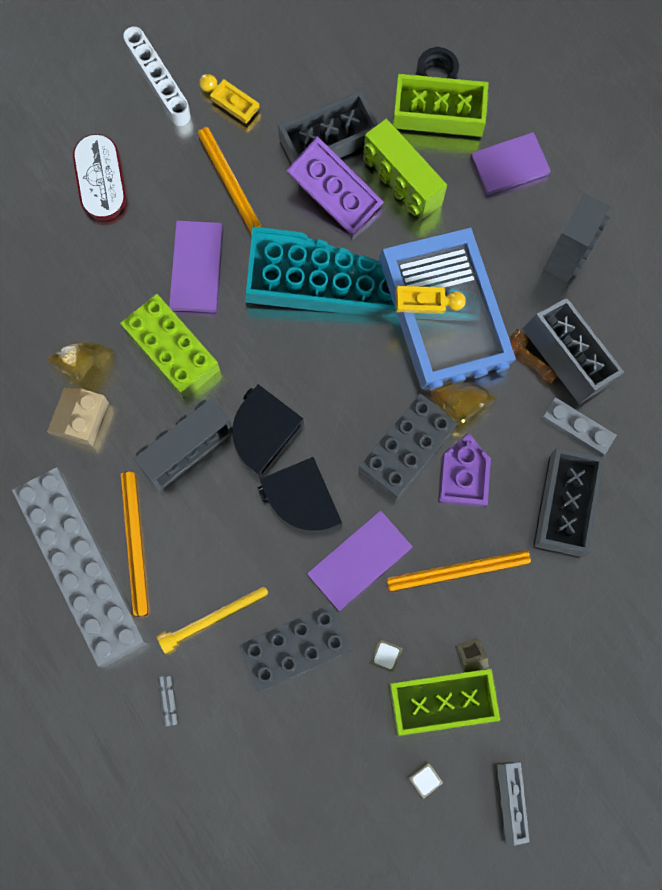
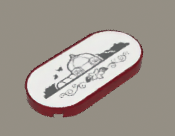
M100 134L88 135L82 138L73 150L79 199L83 210L89 216L96 220L107 221L117 217L122 208L124 209L127 201L120 156L116 144L109 137Z

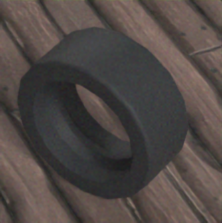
M433 47L424 51L419 57L416 76L429 77L424 71L425 65L429 62L439 61L445 63L451 70L450 75L446 78L457 79L459 62L452 51L442 47Z

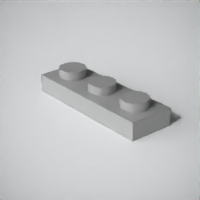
M556 397L542 417L547 423L601 456L606 454L617 436Z
M521 762L497 765L506 845L515 846L528 843L530 841Z

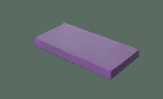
M318 136L285 171L351 236L362 227L384 202Z
M176 221L169 308L172 311L217 313L223 233L222 223Z
M379 511L309 571L307 575L333 606L340 611L410 551L413 546L384 513Z

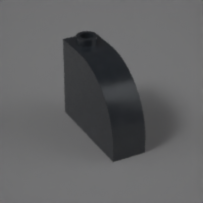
M258 384L254 389L250 388L244 395V402L239 407L234 418L232 434L235 449L242 464L260 479L303 426L304 420Z
M314 457L259 479L261 486L257 488L262 500H268L276 517L289 528L306 534H322L342 527V521Z

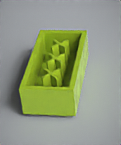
M398 74L393 126L396 129L482 137L486 124L489 82Z
M387 118L365 134L364 161L369 167L373 166L376 169L380 179L393 188L395 196L400 200H404L409 211L414 216H418L423 220L443 204L447 184Z
M158 294L154 295L120 322L128 337L183 400L220 371L218 362Z
M492 669L389 684L396 735L398 736L500 721Z

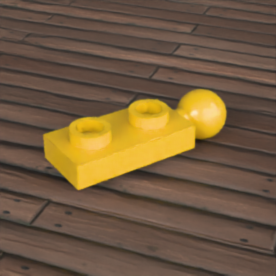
M205 74L201 77L200 87L204 92H212L210 99L245 124L248 123L260 108L258 102L225 79L218 85L216 78L211 74Z
M397 286L396 312L444 314L446 306L451 310L458 311L466 303L465 296L461 292L454 291L445 296V287Z

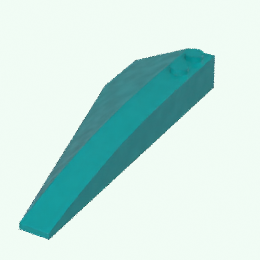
M253 226L245 303L398 318L380 261L364 255L353 254L349 252L350 250L342 247L331 246L327 244L328 242L320 239L309 238L301 232ZM400 271L405 286L426 281L425 279L405 282V278L417 276V274L413 273L403 276V271ZM435 282V283H431V284H427V285H423V286H419V287H431V286L439 285L440 283H439V282ZM445 287V296L454 291L461 292L465 296L466 303L461 310L454 311L446 306L444 314L414 313L415 319L479 321L481 298L455 288Z

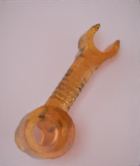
M516 329L510 336L514 355L517 354L522 359H525L544 379L552 383L556 379L557 374L551 367L542 363L525 349L531 340L524 332Z

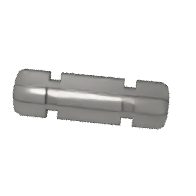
M168 675L157 678L158 688H160L161 712H164V716H162L163 725L172 726L177 724V716L174 714V710H176L173 690L170 688L172 681Z

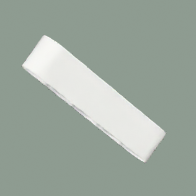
M138 27L128 28L124 32V40L129 55L170 120L177 126L186 125L190 120L187 100L143 31Z

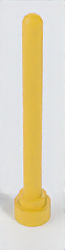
M261 587L174 633L170 631L157 635L156 637L163 652L166 654L172 651L178 641L265 597L268 594V590L265 587Z

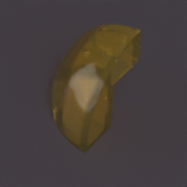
M75 342L55 351L47 359V362L66 376L71 374L81 381L92 365L101 369L114 351L96 342Z
M470 382L448 383L431 392V395L445 411L451 408L463 423L481 410L483 412L497 401V398L489 390Z

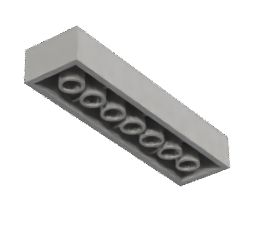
M56 467L13 489L14 496L98 667L104 668L147 645L148 642L64 474Z

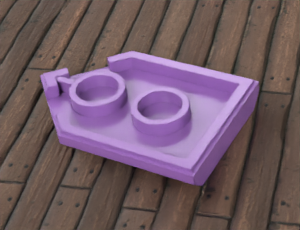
M470 433L466 434L460 441L443 453L439 501L487 506L491 457L482 450Z

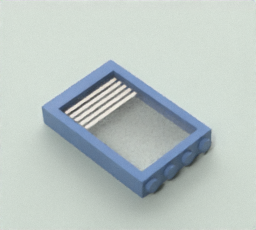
M471 228L382 250L379 260L395 309L397 286L445 287V296H448L451 292L458 291L466 299L465 306L461 310L454 311L446 306L444 314L397 312L421 389L429 387L430 390H435L443 387V383L451 381L452 384H457L465 381V377L473 375L474 378H479L487 375V371L495 369L496 372H501L510 368L509 365L516 358Z

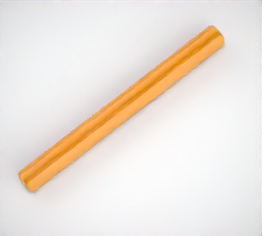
M204 127L198 131V136L252 235L253 226H262L208 127Z
M127 471L121 473L120 477L132 613L134 616H143L148 611L135 473Z
M528 550L389 577L387 578L388 589L393 591L524 565L531 562V557Z

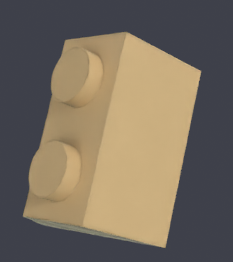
M64 388L47 432L93 447L109 402L104 395L85 389Z

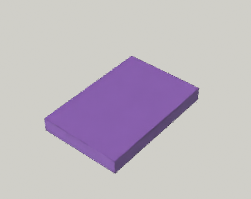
M534 132L473 152L470 155L487 196L547 176L551 172Z

